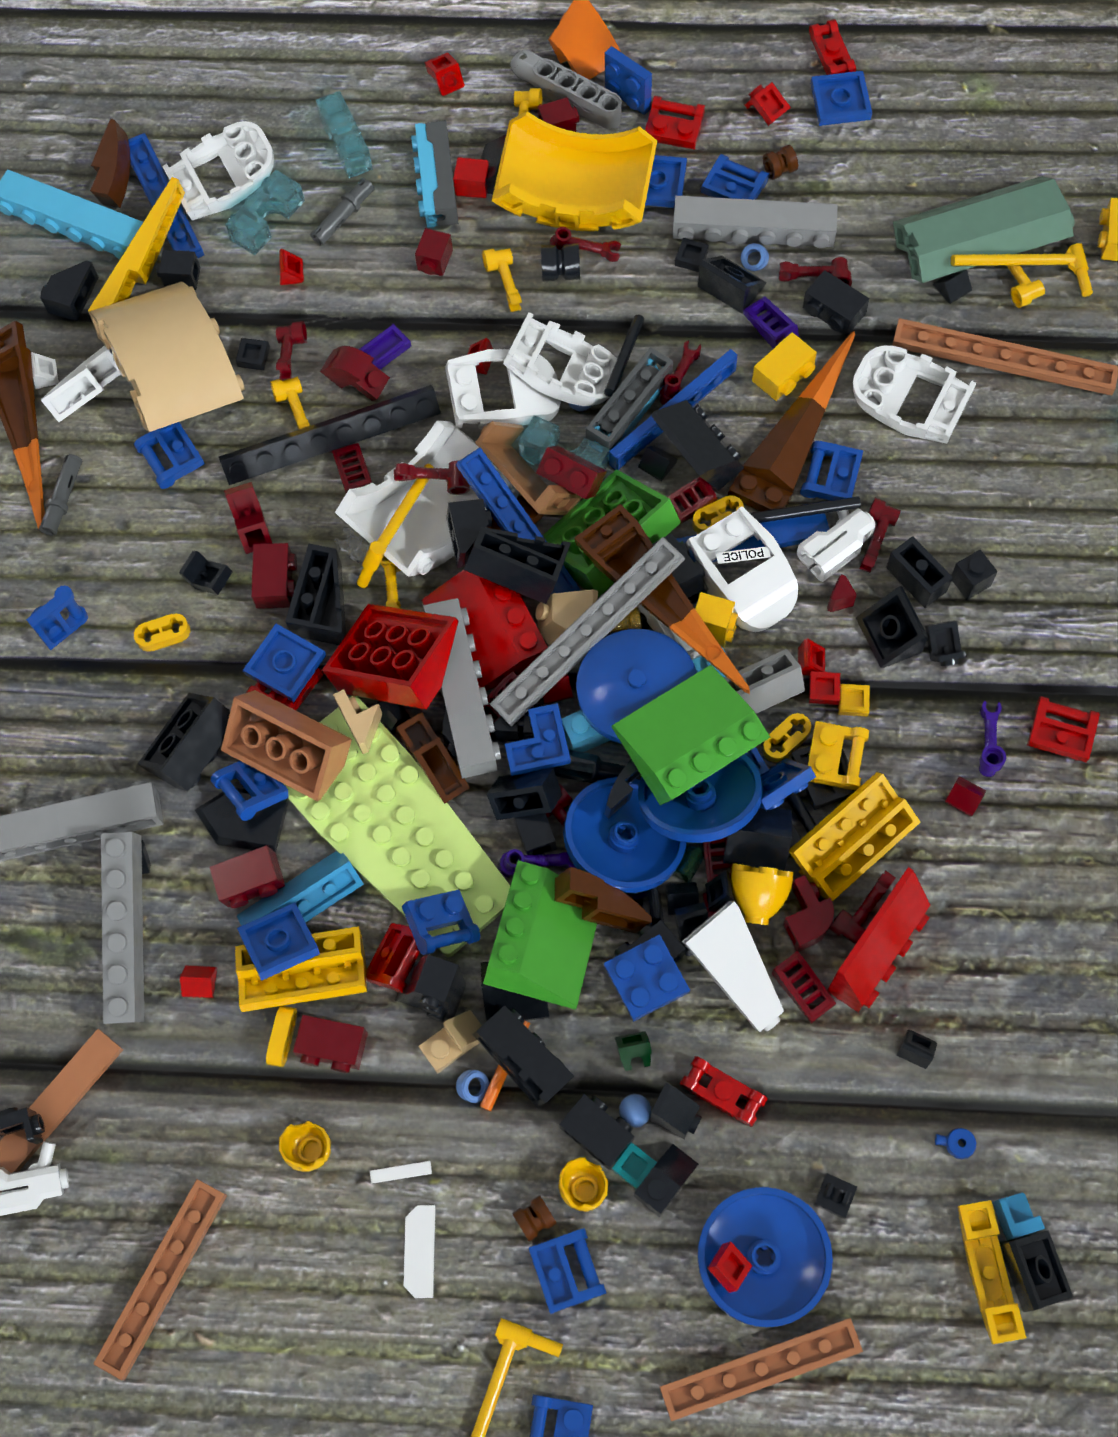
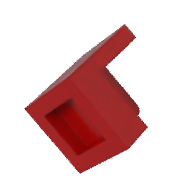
M457 158L453 177L456 196L487 198L486 178L489 168L488 160Z

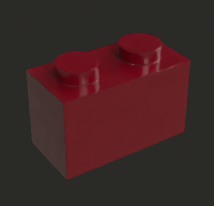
M556 445L547 447L536 474L584 499L596 496L607 471Z
M288 543L253 544L251 597L257 609L290 607L296 587V581L292 580V571L297 570V557L295 553L291 552Z
M267 845L209 867L218 900L227 907L239 908L249 903L248 900L258 896L262 898L272 896L278 892L277 889L285 886L277 855Z
M302 1015L293 1053L298 1058H301L300 1063L319 1067V1063L322 1062L332 1064V1070L349 1073L350 1068L360 1069L368 1032L361 1026Z

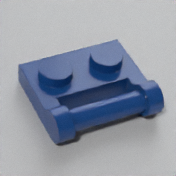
M720 154L701 186V193L714 198L756 200L762 189L765 188L770 173L763 170L761 172L755 171L730 161L728 156Z
M180 422L151 431L138 438L134 443L136 450L143 454L157 477L156 482L161 489L171 487L177 479L205 465ZM160 444L173 465L172 468L165 470L152 449L153 445Z
M814 441L811 448L813 455L806 482L801 486L800 494L806 498L818 497L826 500L851 498L863 450L824 441ZM831 456L832 461L825 486L817 484L823 458Z
M65 585L58 587L54 593L55 597L44 606L36 608L31 616L26 619L50 650L82 626L88 619L86 610L77 604L73 591ZM65 607L69 611V617L66 620L59 613Z
M241 761L219 769L211 776L212 784L224 792L235 806L236 814L243 821L250 820L256 812L289 798L288 789L283 783ZM237 778L252 798L245 800L230 781Z
M460 890L406 901L402 906L418 950L422 955L434 953L435 949L462 942L471 944L480 940V930L473 923ZM457 924L460 929L433 937L428 934V931Z
M585 1228L529 1247L550 1314L607 1294L604 1284H600L585 1240L588 1238ZM571 1244L574 1246L588 1288L578 1292L564 1250L565 1246Z
M533 1394L531 1405L534 1406L530 1437L544 1436L548 1408L558 1410L554 1437H589L593 1405Z

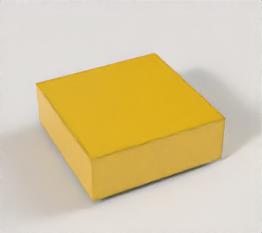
M840 684L838 715L868 717L870 685Z

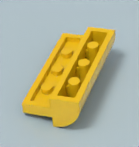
M876 772L789 849V853L801 870L798 872L801 876L805 875L809 883L814 882L822 897L825 899L831 897L833 901L920 823V820L906 799L898 797L884 774Z
M359 926L311 934L318 946L320 955L262 981L245 945L235 946V963L241 1012L367 992V965Z

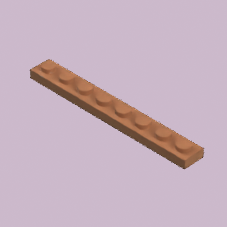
M901 318L898 320L892 346L904 348L911 352L1111 396L1115 391L1118 378V366Z

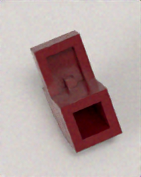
M340 346L334 349L320 370L322 374L340 388L352 385L371 401L378 399L390 379L389 376L372 364L373 357L350 346Z
M252 482L224 490L245 553L253 552V544H273Z
M805 875L795 879L791 888L802 910L786 917L783 923V927L795 951L798 952L820 942L828 932L834 917V906L831 897L819 902L820 893L814 882L809 883Z

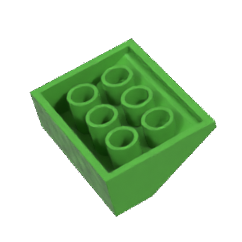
M617 469L601 483L595 497L581 500L543 534L548 543L561 545L562 541L571 542L563 565L581 587L586 590H597L598 598L614 582L597 569L589 557L576 545L574 538L620 504L639 522L652 544L662 537H666L681 523L668 497Z
M709 665L611 726L659 805L678 797L770 738L755 711L712 665Z
M518 860L483 984L576 1010L597 923L582 920V908L555 901V878L559 876L548 868Z

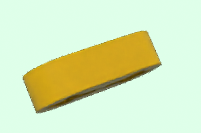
M729 495L698 509L693 515L692 527L694 531L699 534L732 514L730 511L725 512L727 506L731 509L736 508V511L741 506L744 508L743 502L740 498ZM701 518H704L706 521L711 520L710 526H707L705 523L700 524Z
M177 613L169 614L138 625L134 631V640L140 649L151 652L183 642L189 637L191 629L183 615ZM178 623L180 626L179 632L174 633L173 625ZM150 632L152 634L151 641L146 642L145 634Z
M800 713L788 716L769 734L770 738L764 741L762 748L764 757L770 762L779 763L791 755L809 737L811 731L809 718ZM792 723L796 726L799 724L803 725V733L796 731L792 736L788 735L792 730ZM782 740L785 741L781 748L782 753L777 750L775 752L770 751L771 743L777 745Z
M279 1006L267 1048V1065L284 1067L296 1025L297 1008Z

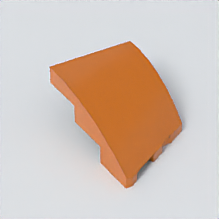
M573 0L568 10L560 19L559 25L548 39L560 64L568 61L572 71L589 80L605 71V52L611 46L620 51L611 32L589 0Z

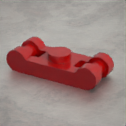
M836 19L829 20L824 25H819L818 23L810 25V38L826 75L856 72L855 62L851 59L843 42ZM828 35L829 38L823 39L822 36Z
M695 1056L690 1064L692 1069L688 1076H683L679 1083L680 1086L743 1124L753 1127L757 1120L755 1115L758 1109L764 1107L768 1098L715 1068L704 1059ZM703 1074L711 1078L707 1088L699 1084ZM740 1096L748 1100L744 1109L735 1105Z

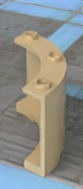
M181 281L89 312L98 338L107 349L112 348L113 359L122 377H127L128 382L131 381L134 390L130 391V395L143 428L151 432L244 399L241 392L245 390L242 378L239 374L235 375L229 357L218 335L220 330L215 318L210 319L192 286L189 287Z

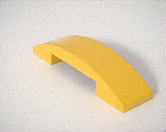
M992 1200L958 1206L968 1266L982 1318L992 1345L1026 1339L1018 1303L1014 1302L997 1236L1000 1232Z

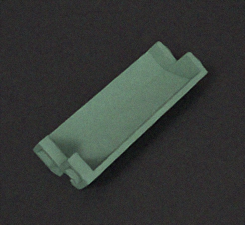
M1043 176L893 221L897 248L908 252L911 277L922 283L976 267L952 266V255L1018 254L1073 237V227L1075 224L1073 214L1055 179Z

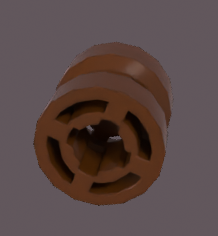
M791 145L781 147L776 153L771 151L763 155L764 169L767 173H770L769 178L771 180L781 177L782 173H792L798 170L797 155Z
M540 1195L531 1200V1204L527 1208H519L512 1213L529 1242L536 1238L538 1232L542 1229H550L557 1224Z

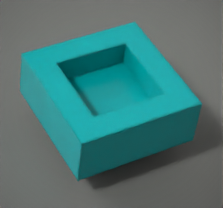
M631 1142L612 1167V1171L637 1190L657 1162Z

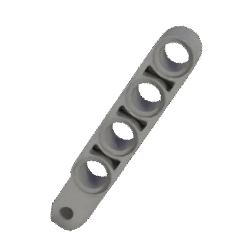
M529 50L519 51L511 59L510 67L512 72L518 78L533 85L534 88H541L543 96L552 101L568 97L571 107L575 106L579 115L604 128L613 129L620 125L622 102L620 96L553 60L542 58ZM525 55L526 59H520L521 56Z

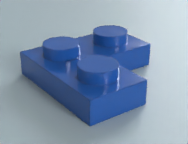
M558 703L528 709L534 738L505 744L511 776L571 764Z

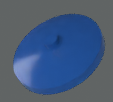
M647 629L622 630L600 640L585 655L577 674L576 689L578 703L583 716L592 728L602 736L622 744L611 727L613 724L692 677L697 671L685 649L672 638Z
M745 754L678 797L662 805H659L643 777H641L638 786L639 805L646 822L661 835L688 843L710 842L734 834L752 820L760 807L762 799V782L759 770L754 762Z
M617 777L594 782L575 797L564 822L563 836L565 848L575 867L603 879L605 883L620 889L624 893L643 892L664 883L678 868L687 842L665 837L646 822L641 813L638 800L640 780L635 779L629 784L633 788L631 799L609 819L604 813L609 794Z
M756 1187L731 1195L721 1202L708 1217L698 1243V1268L706 1291L722 1311L735 1320L747 1325L778 1327L800 1319L820 1301L831 1278L833 1263L832 1247L824 1224L807 1203L795 1195L780 1189ZM731 1241L751 1263L752 1267L738 1291L729 1293L707 1268L721 1245Z

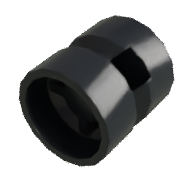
M579 243L563 244L561 250H558L556 245H541L542 281H555L559 275H563L565 280L580 279Z

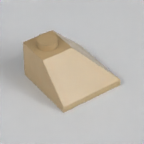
M597 590L553 593L546 604L541 602L538 604L535 613L538 620V630L549 646L598 600Z

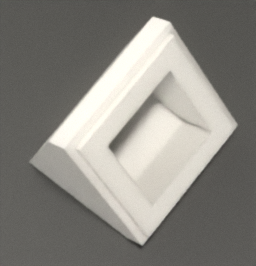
M31 352L35 389L57 385L59 380L55 359Z

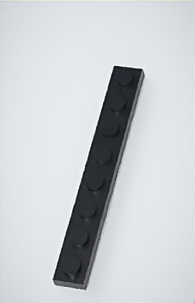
M432 385L219 456V460L230 486L439 415L441 411Z

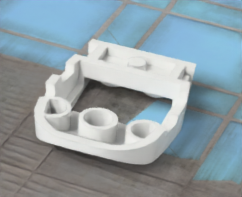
M242 121L224 127L222 133L213 137L209 133L201 138L202 143L190 150L188 147L181 152L180 156L182 159L171 167L167 163L162 166L169 180L172 177L179 180L185 192L181 203L191 220L234 207L267 181L273 169L274 154L268 139L258 125ZM217 156L221 158L236 186L229 190L230 194L218 199L216 197L209 198L194 168L207 163Z
M528 312L503 364L535 390L570 404L593 406L609 399L610 397L604 394V390L617 358L601 345L592 346L584 341L585 335L577 331L574 334L559 329L560 324L550 320L546 326L533 319L534 314ZM545 342L571 356L560 381L554 378L550 381L537 373L539 369L534 366Z
M884 345L870 350L864 356L853 378V392L859 406L883 424L904 435L947 444L973 394L976 383L971 381L968 385L955 377L956 371L948 366L945 369L932 362V357L921 354L918 357L907 354V349ZM916 377L943 387L924 424H912L903 421L901 417L897 416Z
M487 349L450 359L445 366L456 428H462L463 423L478 424V428L483 429L491 421L522 426L545 424L557 415L561 400L535 390L507 368L515 409L484 412L475 366L486 361H504L509 349ZM539 355L534 364L539 369L537 373L550 381L552 378L558 380L551 364Z
M742 506L711 527L689 538L685 543L688 549L691 548L696 560L701 564L705 572L703 579L709 589L707 591L708 594L735 602L734 613L738 614L736 625L741 629L751 632L764 631L787 617L793 610L798 597V584L795 575L775 538ZM752 536H755L757 540H761L765 547H768L772 557L730 584H727L721 573L712 563V561L717 559L716 553L730 551Z

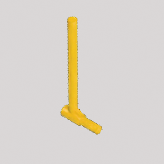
M1080 243L1069 246L1065 254H962L951 256L952 266L1068 265V268L1077 275L1082 296L1087 297L1093 293L1087 272L1089 267L1083 245Z
M431 464L424 465V468H434ZM416 479L378 540L370 544L362 563V571L357 580L359 587L366 588L373 573L377 571L387 546L429 479Z
M503 1318L500 1319L495 1336L499 1344H502V1348L471 1437L486 1436L515 1350L519 1351L530 1346L559 1358L563 1344L532 1332V1329Z

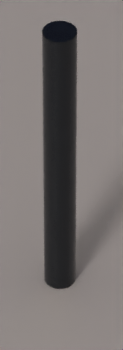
M641 315L634 316L607 382L604 394L608 397H611L618 388L644 323V317Z
M857 496L750 514L759 523L861 508L860 497Z

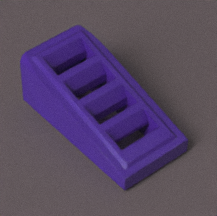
M766 296L743 310L746 318L773 349L792 332L799 337L798 326ZM764 310H767V312H765L761 316H757L759 313L763 312Z

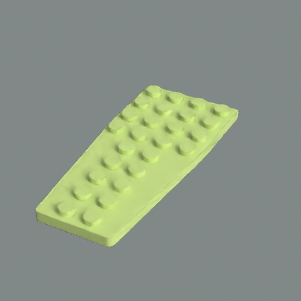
M354 696L361 711L368 709L358 696ZM339 707L319 722L351 738L352 741L345 766L321 800L316 801L285 785L288 789L289 801L315 831L335 851L340 854L344 853L354 869L404 917L405 914L402 906L406 901L454 890H460L473 923L478 926L480 932L502 914L510 889L509 883L449 804H444L421 767L390 731L380 722L369 752L362 754ZM457 924L428 931V934L433 937L460 929ZM462 942L438 948V950L445 956L451 957L467 943Z

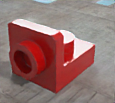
M448 52L424 62L427 72L436 80L442 96L465 86L459 64Z
M773 82L765 88L760 84L748 94L751 99L745 104L747 109L753 105L768 126L791 108Z

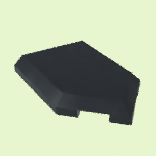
M236 788L245 800L252 798L246 789ZM222 792L195 809V812L217 845L249 851L267 845L276 853L289 799L287 798L260 810L250 820L243 821L236 814L235 806Z

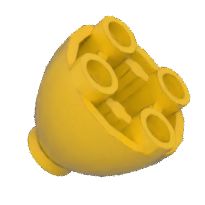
M733 864L731 872L732 890L735 901L744 914L745 922L769 926V919L780 910L789 896L792 888L793 872L759 866V868L748 865Z

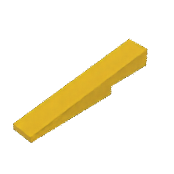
M172 177L88 309V312L129 299L136 282L146 285L185 194L177 178Z

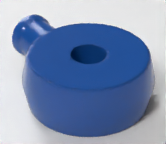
M955 1128L947 1136L939 1134L935 1136V1145L946 1146L950 1155L957 1159H967L976 1150V1139L967 1129ZM959 1140L963 1141V1147L959 1146Z

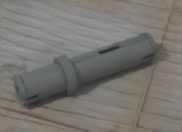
M361 178L349 193H345L341 197L342 201L310 233V236L317 244L319 243L321 246H324L325 242L341 227L353 212L360 210V204L375 190L372 183L365 178Z
M65 455L51 498L46 500V512L39 526V530L46 535H56L62 516L67 514L69 508L67 502L83 462L76 455Z

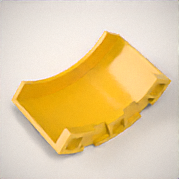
M526 111L509 120L492 202L521 217L522 213L537 218L536 223L555 228L566 227L569 230L598 231L599 227L611 226L615 230L642 222L657 140L640 126L614 134L573 132L544 122Z

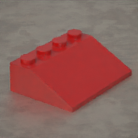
M465 570L459 572L421 600L423 605L458 598L460 608L467 609L470 625L465 626L466 634H473L476 651L471 652L473 661L479 660L482 678H478L477 681L479 688L485 687L486 691L496 687L512 671L519 676L548 648L520 593Z
M368 604L322 671L338 692L344 689L348 695L427 710L442 687L459 621L456 617Z
M909 867L906 869L837 971L827 989L830 994L858 1013L863 1005L868 1008L871 1007L879 995L875 987L880 980L887 983L897 968L892 962L897 955L905 956L913 944V941L908 938L914 929L921 932L930 916L925 914L930 907V903L914 870Z

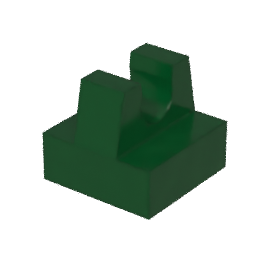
M646 1031L615 1037L618 1054L625 1071L632 1070L631 1060L635 1057L642 1058L644 1067L651 1066L652 1050Z

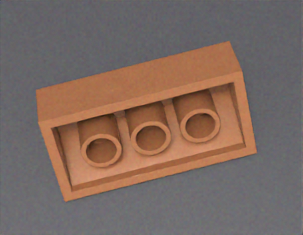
M254 690L234 697L221 751L298 792L319 801L345 766L352 739Z

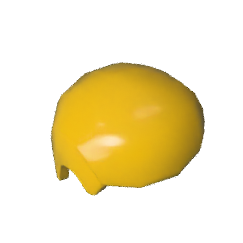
M310 1121L299 1125L290 1124L279 1137V1151L285 1163L291 1168L300 1172H310L322 1167L331 1154V1140L323 1127Z
M579 1157L568 1161L561 1170L558 1188L561 1198L569 1207L578 1211L588 1212L600 1207L607 1197L608 1180L600 1165L587 1161L585 1157Z

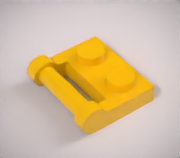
M816 721L807 766L812 768L816 778L810 782L857 790L861 785L859 773L864 743L868 741L869 730L862 727L851 728ZM843 740H851L852 746L847 775H839L838 769Z

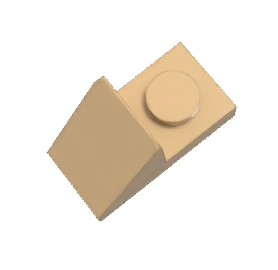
M344 689L333 694L337 706L362 754L369 752L382 717L380 705L376 704L361 711L355 697L348 698Z
M471 1010L442 1023L444 1028L418 1046L437 1074L480 1043L472 1034L482 1025Z

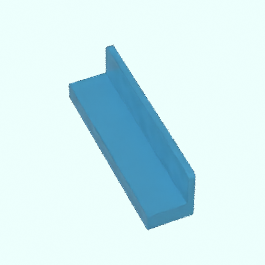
M335 851L287 882L284 887L277 889L278 892L276 894L262 898L236 917L241 926L295 902L306 923L364 885L345 854Z

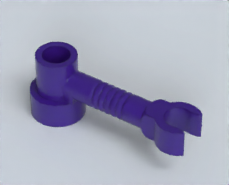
M984 701L980 709V715L984 718L985 745L979 759V771L983 776L992 777L997 771L1002 769L1006 761L1005 751L997 746V721L1002 706L998 702L995 712H989L986 709V701Z
M512 849L504 853L498 863L500 873L508 878H513L517 865L512 864L509 859L541 867L559 866L566 869L569 867L576 868L569 861L567 852L550 855H523L520 850Z

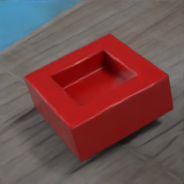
M811 671L809 675V703L839 705L841 673Z
M730 1241L721 1245L707 1269L730 1293L738 1291L752 1265Z

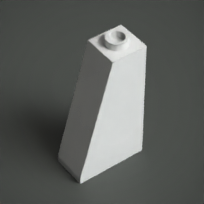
M729 901L682 942L753 1028L759 1032L763 1029L769 1031L780 1022L779 1015L784 1010L739 906L734 901Z

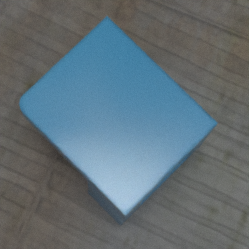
M1018 1193L992 1202L1007 1241L1045 1229L1041 1216H1033L1024 1193Z

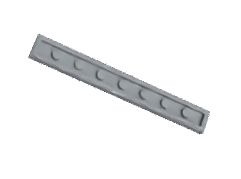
M662 537L489 704L512 727L596 643L613 630L685 560L684 556Z

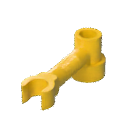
M530 88L529 91L514 92V106L519 107L518 116L526 111L538 110V106L542 105L541 88Z
M492 248L483 250L482 258L486 272L498 270L501 275L510 312L521 310V296L515 287L509 265L513 264L511 249L495 251Z
M1006 265L1019 284L1011 288V298L1016 307L1021 308L1031 304L1033 299L1045 294L1043 283L1040 280L1031 282L1020 265Z
M298 376L283 381L279 379L270 381L276 403L285 400L289 401L298 430L310 426L298 396L299 393H302Z
M383 556L381 565L384 568L386 580V607L403 609L398 600L396 572L401 570Z

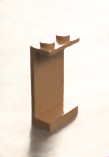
M495 421L485 425L481 430V435L475 442L479 448L481 447L486 456L538 514L566 515L575 507L582 497L559 485L547 486L511 446L524 430L522 425Z

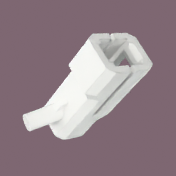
M859 508L851 514L849 510L837 511L839 520L835 526L827 532L816 531L798 545L797 556L808 569L815 563L817 564L810 571L818 580L824 582L860 554L863 543L872 537L875 529V520L868 512H863Z
M43 1141L38 1163L32 1164L28 1170L11 1173L4 1167H0V1191L28 1186L0 1192V1216L37 1209L44 1199L61 1196L64 1194V1189L69 1188L67 1168L61 1169L60 1163L51 1165L56 1147L55 1143Z

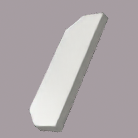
M417 1205L405 1217L403 1286L414 1298H434L435 1205Z

